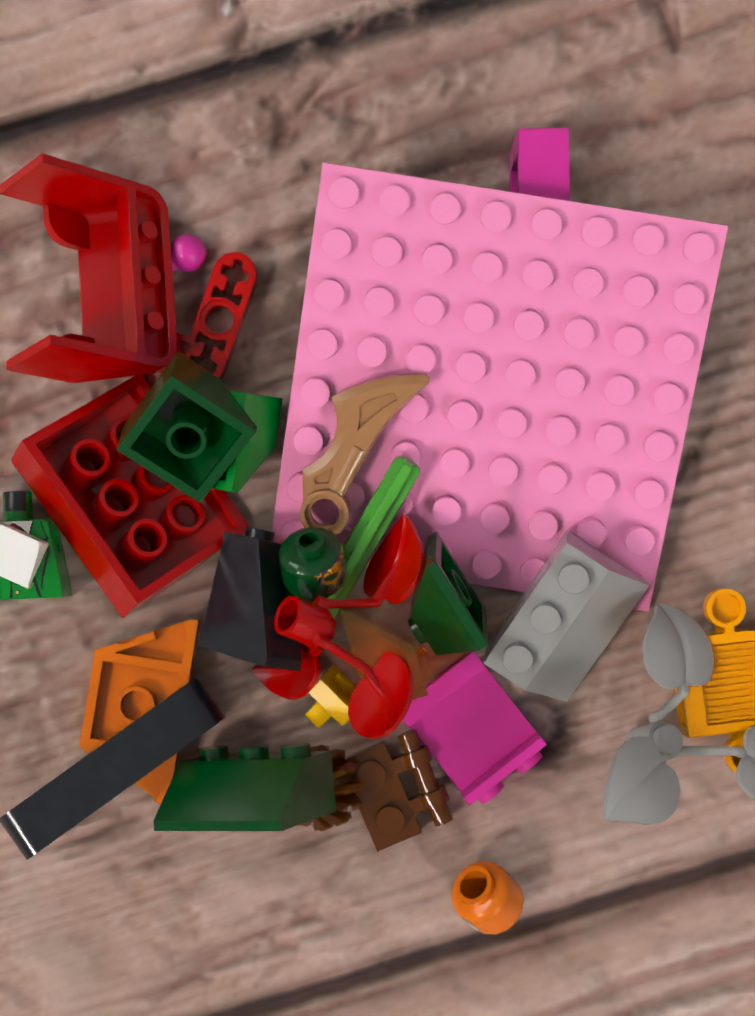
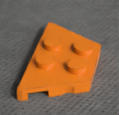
M193 618L94 651L79 743L81 749L90 754L191 681L200 619ZM179 752L135 783L155 798L154 801L161 805L177 769Z

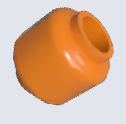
M477 861L468 865L458 874L453 883L451 898L454 909L471 927L483 934L496 935L507 931L517 922L522 913L524 897L520 885L502 866L492 861Z

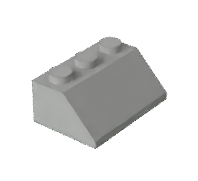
M567 530L486 647L483 663L525 691L567 702L650 584Z

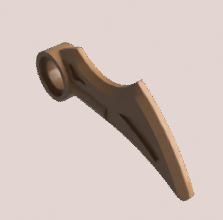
M408 374L378 378L350 387L331 397L337 416L335 437L323 456L303 468V503L300 509V519L304 528H325L335 535L342 532L347 525L350 515V503L346 493L371 447L396 413L429 384L430 377L428 375ZM320 499L331 500L339 509V517L331 524H321L312 516V505Z

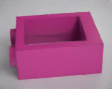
M569 128L518 129L509 154L510 192L570 201Z

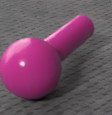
M182 234L172 241V272L177 269L182 272H194L204 265L207 258V249L199 237L193 234Z

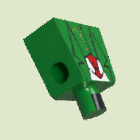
M32 491L3 492L4 521L1 522L48 542L49 545L29 588H25L0 576V600L72 596V588L59 528L52 519H33Z

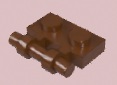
M416 729L398 735L404 753L391 758L384 741L345 757V764L350 762L359 764L353 775L355 780L361 781L365 785L361 790L355 791V793L363 803L359 806V810L377 852L422 833L415 815L417 813L429 810L436 827L453 820L446 803L450 800L444 785L439 786L429 763L433 759L428 745L422 746ZM411 769L421 793L408 798L398 774Z

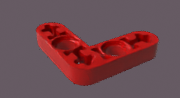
M240 252L226 253L217 260L190 336L177 332L178 351L192 361L194 358L202 359L205 355L207 345L203 342L198 343L201 335L215 343H226L223 351L214 346L210 356L211 362L217 366L215 372L210 373L221 381L229 366L258 280L254 263L248 256ZM236 264H242V270L248 276L246 282L238 281L232 294L234 298L242 299L239 306L226 298L214 297L217 290L226 295L229 280L223 273L225 269L234 270ZM219 307L231 311L234 318L231 328L220 334L210 331L206 323L208 314L213 309ZM164 368V369H162V370H160V371H158V372H156V373L162 374L163 371H164L166 368Z

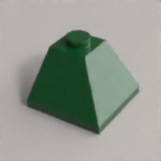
M436 531L429 535L427 539L424 570L418 585L414 589L411 618L408 619L409 626L419 643L424 644L428 642L436 656L481 650L488 646L486 609Z

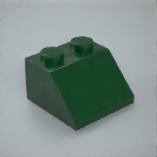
M178 351L125 422L116 450L201 503L257 432V426L218 377Z

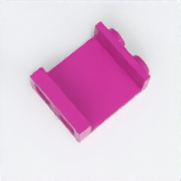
M474 651L462 654L415 691L410 707L403 719L407 727L416 729L421 742L424 745H428L431 755L460 790L463 799L469 806L476 800L484 804L495 797L504 788V784L501 781L516 769L522 774L533 767L543 757L540 750L547 745Z

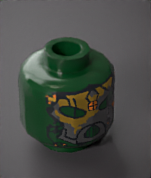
M302 528L291 533L282 542L279 550V560L283 583L292 595L304 600L315 601L319 595L328 598L336 594L343 586L346 577L343 546L334 533L325 528Z

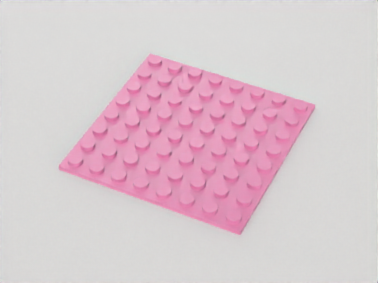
M323 162L272 532H275L273 542L282 544L291 533L304 528L300 519V509L303 503V468L323 456L335 437L337 416L331 397L350 387L378 378L426 374L430 377L429 384L408 401L385 426L371 447L346 493L350 503V515L346 527L340 534L336 535L341 541L342 546H344L392 461L395 457L402 456L416 463L421 469L420 474L365 567L368 568L376 551L402 514L412 520L424 550L428 536L436 531L438 532L469 584L525 592L568 530L650 584L633 608L649 612L728 226ZM320 499L312 505V516L321 524H331L339 517V509L331 500Z

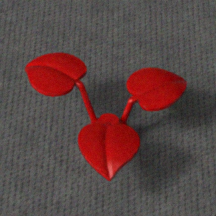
M402 514L369 563L364 577L363 590L370 598L327 599L319 595L313 604L299 597L289 596L281 602L275 614L274 627L278 634L301 643L302 664L300 671L265 667L258 664L252 668L256 677L269 691L288 700H298L308 694L316 684L321 670L318 656L323 652V648L359 669L365 676L355 686L351 694L348 715L353 729L359 735L369 739L388 737L400 725L412 701L414 690L413 673L407 661L400 655L386 652L381 655L372 669L369 664L333 643L331 640L336 632V621L331 616L329 609L374 608L381 606L384 599L392 604H398L414 591L423 574L425 550L412 520Z

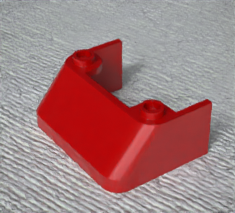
M41 153L0 184V194L43 206L44 226L49 236L63 247L78 250L82 335L69 333L63 336H56L50 334L7 360V371L69 383H84L152 374L166 368L177 354L178 347L169 215L165 200L158 191L148 185Z

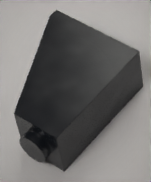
M246 526L244 536L224 532L199 646L265 667L300 671L302 664L301 643L278 634L274 627V618L279 605L285 598L294 596L283 583L279 560V550L282 544L273 542L275 532Z

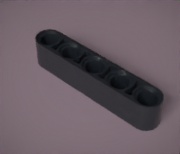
M196 677L0 817V823L26 860H28L225 718V715L198 677Z

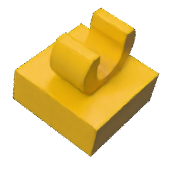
M334 664L317 680L309 692L316 702L305 713V716L317 728L321 727L331 716L341 726L349 721V701L355 685Z

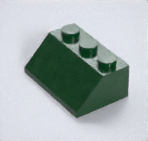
M310 743L280 746V752H269L268 744L239 747V753L229 754L227 745L200 748L199 757L179 762L154 818V831H284L336 812L331 751H311Z

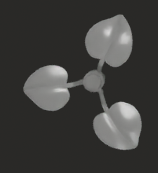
M668 604L654 605L653 616L643 639L642 653L644 666L649 676L659 686L665 689L678 688V691L659 711L649 715L650 724L631 729L626 736L625 742L617 750L605 786L603 819L606 821L651 825L669 819L679 803L680 783L676 772L665 763L667 760L683 755L736 756L741 758L736 770V780L743 792L755 800V724L745 731L743 748L737 746H683V737L680 730L675 725L665 721L664 718L688 696L689 685L702 686L709 682L714 668V656L706 633L691 616Z

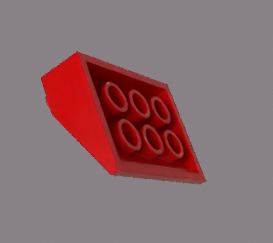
M137 375L23 439L11 459L15 468L122 619L220 552L224 532L244 535L246 526L250 527L225 491L212 488L201 503L116 450L125 422L151 389L143 375Z

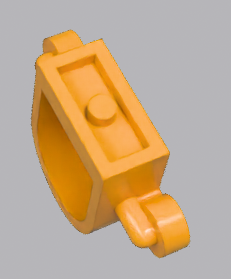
M720 588L711 591L703 602V614L707 621L714 626L713 632H706L714 656L712 676L705 685H689L688 696L676 706L679 730L681 734L688 738L728 733L729 739L724 746L743 748L744 733L747 728L755 724V631L735 629V626L745 617L746 603L738 592L732 589ZM678 688L674 689V694L677 693ZM723 756L725 764L732 771L736 772L741 758Z

